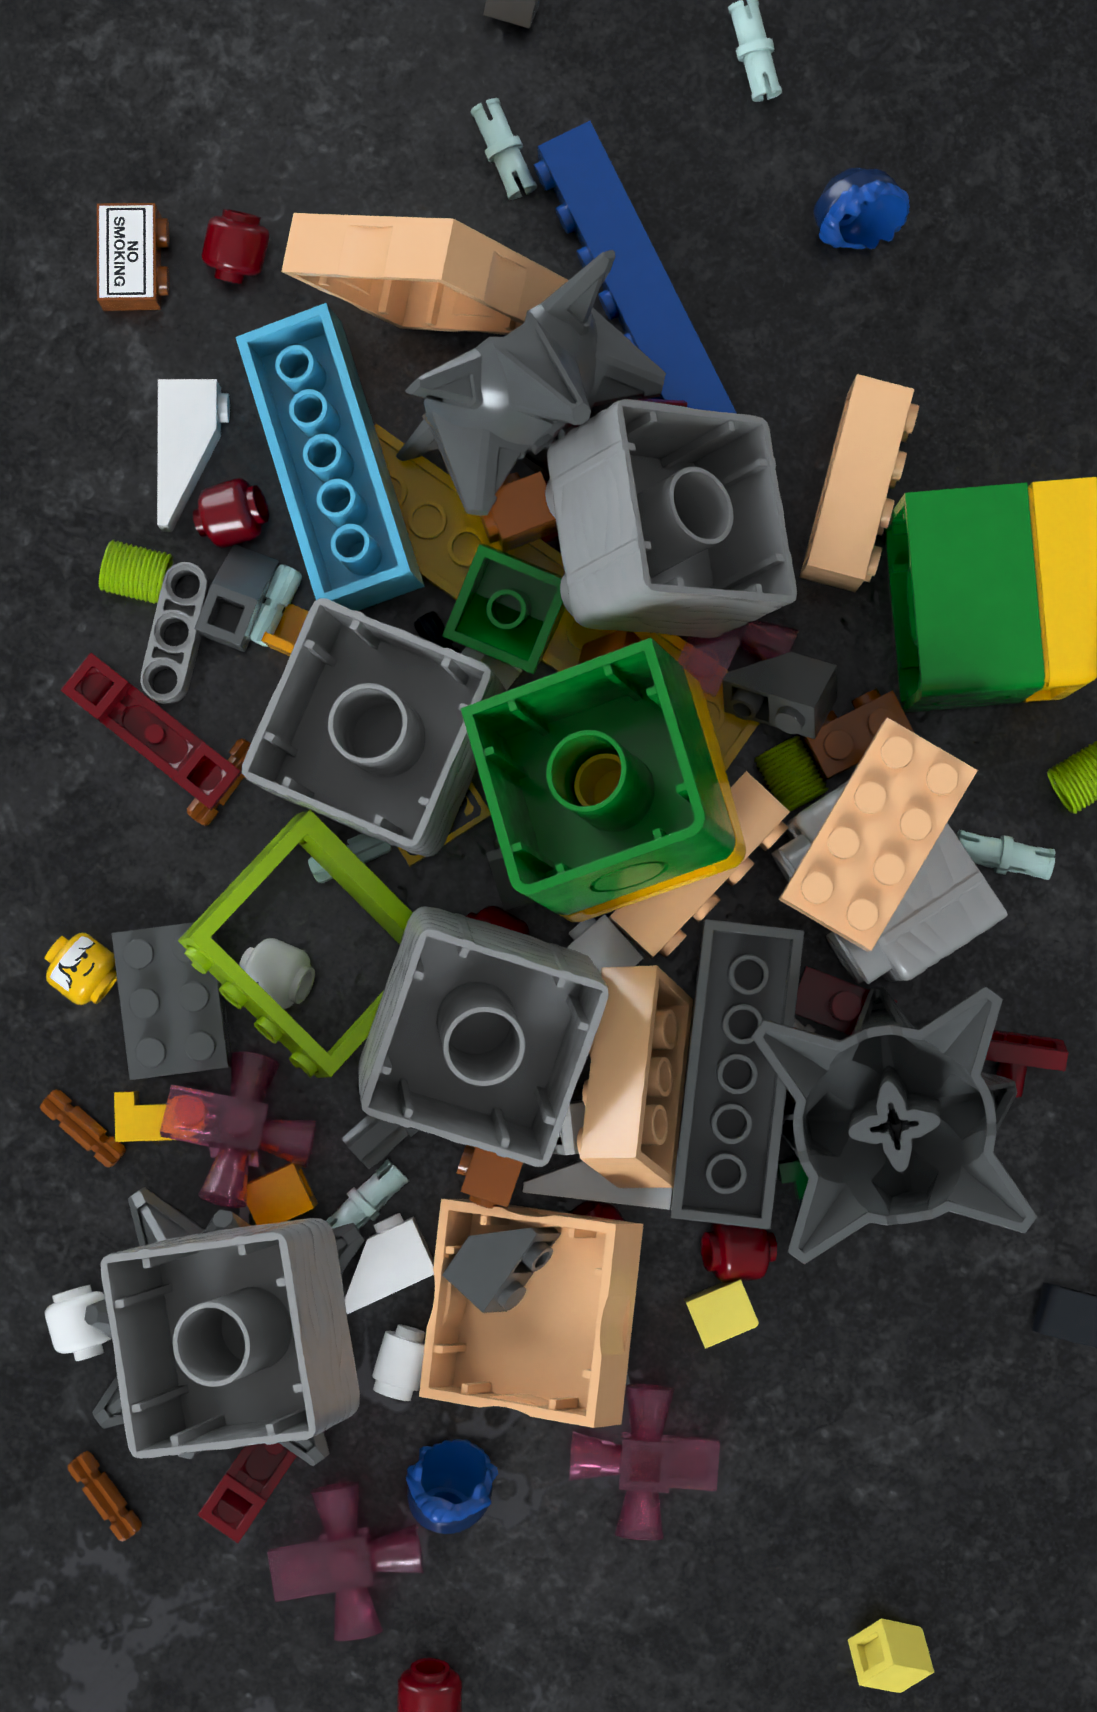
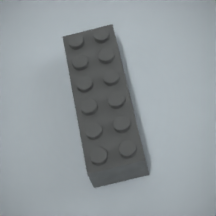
M703 919L674 1188H672L670 1206L671 1218L771 1229L787 1088L753 1040L752 1035L764 1019L794 1027L804 930Z

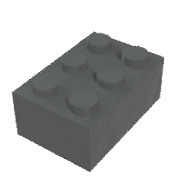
M194 922L112 933L130 1080L233 1067L225 998L219 991L222 984L209 971L206 974H202L191 965L193 962L184 954L186 949L178 942V939ZM216 931L211 938L218 944Z

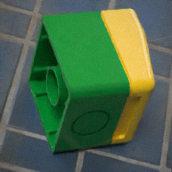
M1097 477L1032 482L1029 486L1027 483L904 493L892 510L887 529L884 528L899 698L904 713L1014 704L1022 701L1026 703L1060 700L1097 678Z
M651 637L460 708L510 883L519 893L566 920L583 922L733 869L743 861L746 854V845L718 739L701 684Z

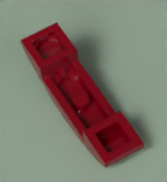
M93 653L87 656L61 689L64 694L118 735L211 811L242 773Z
M279 1443L244 1446L197 1516L239 1543L297 1455Z

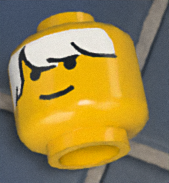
M78 933L70 940L61 936L45 955L44 959L50 963L46 973L47 982L77 1005H85L90 1001L98 1004L117 981L114 953L87 933Z

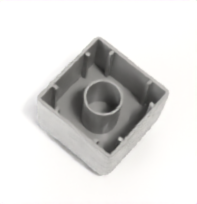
M622 399L613 403L607 409L600 411L596 416L590 418L579 427L570 430L566 435L550 445L547 452L550 479L546 485L545 496L548 508L556 519L565 571L560 584V593L564 606L579 625L599 630L715 638L796 601V580L792 556L789 552L783 505L778 488L770 428L767 421L763 418L746 414L707 411L648 401Z
M319 598L314 601L306 616L282 677L253 737L242 764V774L248 781L283 800L311 810L367 836L385 841L392 846L402 848L413 854L425 857L434 856L446 842L477 769L460 708L506 692V689L487 664L457 653L452 649L443 648L400 628L367 617L362 612L353 611L329 599Z
M849 780L799 812L787 822L786 825L789 828L786 830V833L791 841L771 853L787 882L790 881ZM947 822L872 951L867 952L833 931L827 934L826 938L842 965L858 985L863 981L870 984L880 976L890 982L908 981L922 974L928 967L938 963L940 959L949 956L978 935L992 928L1006 918L1008 914Z
M427 906L417 908L413 911L407 922L359 1060L358 1075L361 1109L369 1116L383 1121L399 1124L406 1128L412 1127L456 1143L478 1147L494 1152L497 1156L509 1157L535 1167L545 1166L554 1152L574 1089L583 1070L609 997L608 986L602 979V974L589 956L578 951L561 947L557 944L547 943L526 934L468 918L458 913L454 914L440 908Z
M307 1218L217 1230L199 1235L192 1234L118 1251L103 1257L101 1261L102 1284L114 1347L126 1438L132 1456L140 1459L155 1458L195 1451L224 1450L263 1443L271 1445L278 1442L308 1440L346 1420L357 1411L360 1404V1391L347 1320L335 1235L327 1221L321 1218Z

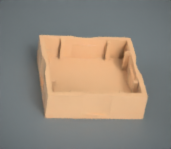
M293 213L281 271L320 291L343 299L360 310L400 329L484 332L507 335L524 324L528 310L541 304L568 281V279L456 219Z
M441 1199L433 1266L435 1280L434 1303L426 1328L419 1397L479 1408L490 1406L507 1407L523 1412L530 1417L591 1428L621 1425L643 1224L509 1205L508 1208L498 1205L490 1209L479 1206L469 1199ZM541 1227H554L561 1233L551 1247L553 1254L550 1260L541 1269L533 1273L524 1286L526 1288L524 1297L514 1308L507 1312H481L442 1275L468 1236Z

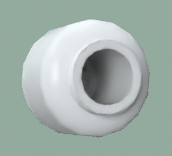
M275 938L264 939L255 948L249 947L244 952L239 966L283 1009L291 1007L294 1003H302L308 996L315 978V970L310 967V958L307 953Z
M90 1285L53 1295L54 1303L46 1308L45 1318L54 1349L62 1354L73 1353L75 1361L103 1354L102 1343L111 1340V1338L87 1324L84 1318L86 1307L104 1300L105 1295L98 1291L92 1292Z

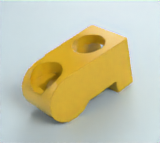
M139 1091L114 1092L115 1142L186 1140L197 1137L208 1126L210 1117L208 1108L197 1097L184 1096L175 1098L166 1104H140Z

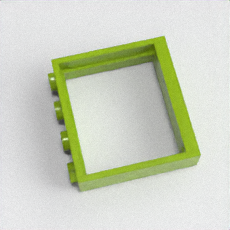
M311 810L296 814L178 939V942L186 949L184 954L193 962L191 965L202 974H206L209 971L222 984L219 991L228 1002L238 1009L244 1006L257 1018L254 1026L266 1039L275 1044L280 1041L292 1053L289 1060L296 1068H301L310 1078L313 1075L316 1078L332 1077L368 1037L384 990L333 1047L326 1052L211 938L299 843L399 944L401 943L407 922L413 912Z

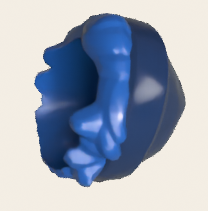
M849 168L830 179L821 197L815 204L813 214L820 230V240L835 248L875 249L880 239L887 242L891 241L894 238L895 232H899L901 226L906 223L910 208L909 196L885 171Z
M467 1439L444 1440L442 1443L434 1444L432 1447L423 1446L419 1449L418 1462L407 1467V1497L413 1517L424 1528L442 1534H454L470 1528L483 1517L492 1502V1483L498 1475L497 1467L490 1463L489 1456L482 1448Z

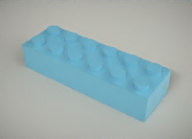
M324 303L237 336L236 341L315 599H329L353 611H359L425 587L341 320L329 305Z

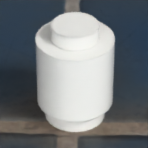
M402 1324L397 1325L396 1332L385 1331L372 1377L376 1379L373 1388L375 1392L394 1399L411 1401L413 1391H419L426 1332Z

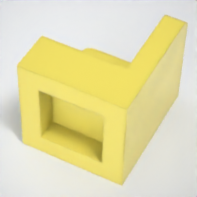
M741 1279L728 1283L722 1282L684 1298L705 1349L756 1328L759 1324Z
M881 1618L848 1639L859 1686L901 1693L934 1673L924 1632L919 1626Z

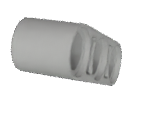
M180 562L173 565L164 576L141 671L140 683L143 691L155 702L162 705H173L180 702L186 696L201 636L194 628L211 584L206 574L191 562ZM186 575L198 577L200 588L197 594L188 599H182L176 595L175 586L181 577ZM175 622L187 624L189 634L186 641L178 646L167 645L164 640L166 628ZM163 669L174 670L177 675L175 688L166 694L155 692L153 687L155 675Z

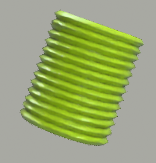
M112 540L108 543L103 556L99 574V588L101 591L105 590L106 593H116L121 596H130L131 599L135 598L136 600L140 599L141 601L144 600L145 602L149 601L150 603L158 604L163 579L167 570L173 566V557L171 554L167 555L166 552L161 553L160 551L156 552V550H147L146 547L142 549L141 546L139 548L137 545L133 547L132 544L128 545L127 543L123 544V542Z
M798 735L771 748L754 759V762L757 763L756 766L760 768L759 772H762L761 776H764V780L767 781L766 785H769L768 789H771V793L774 794L773 796L790 812L826 793L829 789L826 787V782H823V778L820 777L819 769H816V765L813 764L814 761L809 756L810 752H807V748L804 747L803 740H800L801 736Z
M1097 741L1089 744L1088 747H1084V749L1076 752L1071 757L1069 756L1067 759H1064L1063 762L1052 766V769L1049 768L1047 771L1048 778L1057 796L1068 811L1073 814H1077V811L1080 812L1082 808L1085 809L1086 806H1090L1091 803L1093 804L1097 801Z

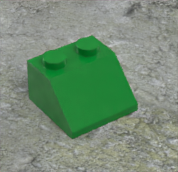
M479 544L442 636L534 674L566 608L560 593V584L563 576L487 544Z

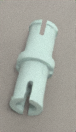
M740 0L728 7L739 47L736 50L738 61L744 62L752 92V100L754 102L763 101V95L765 94L767 100L782 93L771 55L775 50L773 40L766 37L758 0H747L748 5L744 6L743 0Z
M499 98L488 99L486 103L493 120H488L481 103L474 106L470 112L475 118L488 148L485 150L489 162L495 163L507 191L508 199H518L522 195L515 181L516 177H519L526 195L537 188V184L533 180L520 152L523 144L518 135L513 136L501 108Z
M964 830L957 832L956 836L975 864L994 868V873L1006 875L1007 871L1045 880H1049L1055 863V858H1053L1055 856V849L1014 842L1013 837L1002 835L999 839L965 832Z
M387 1159L358 1189L353 1187L347 1193L349 1198L326 1221L331 1228L354 1223L359 1230L370 1219L375 1221L381 1215L379 1210L410 1180Z

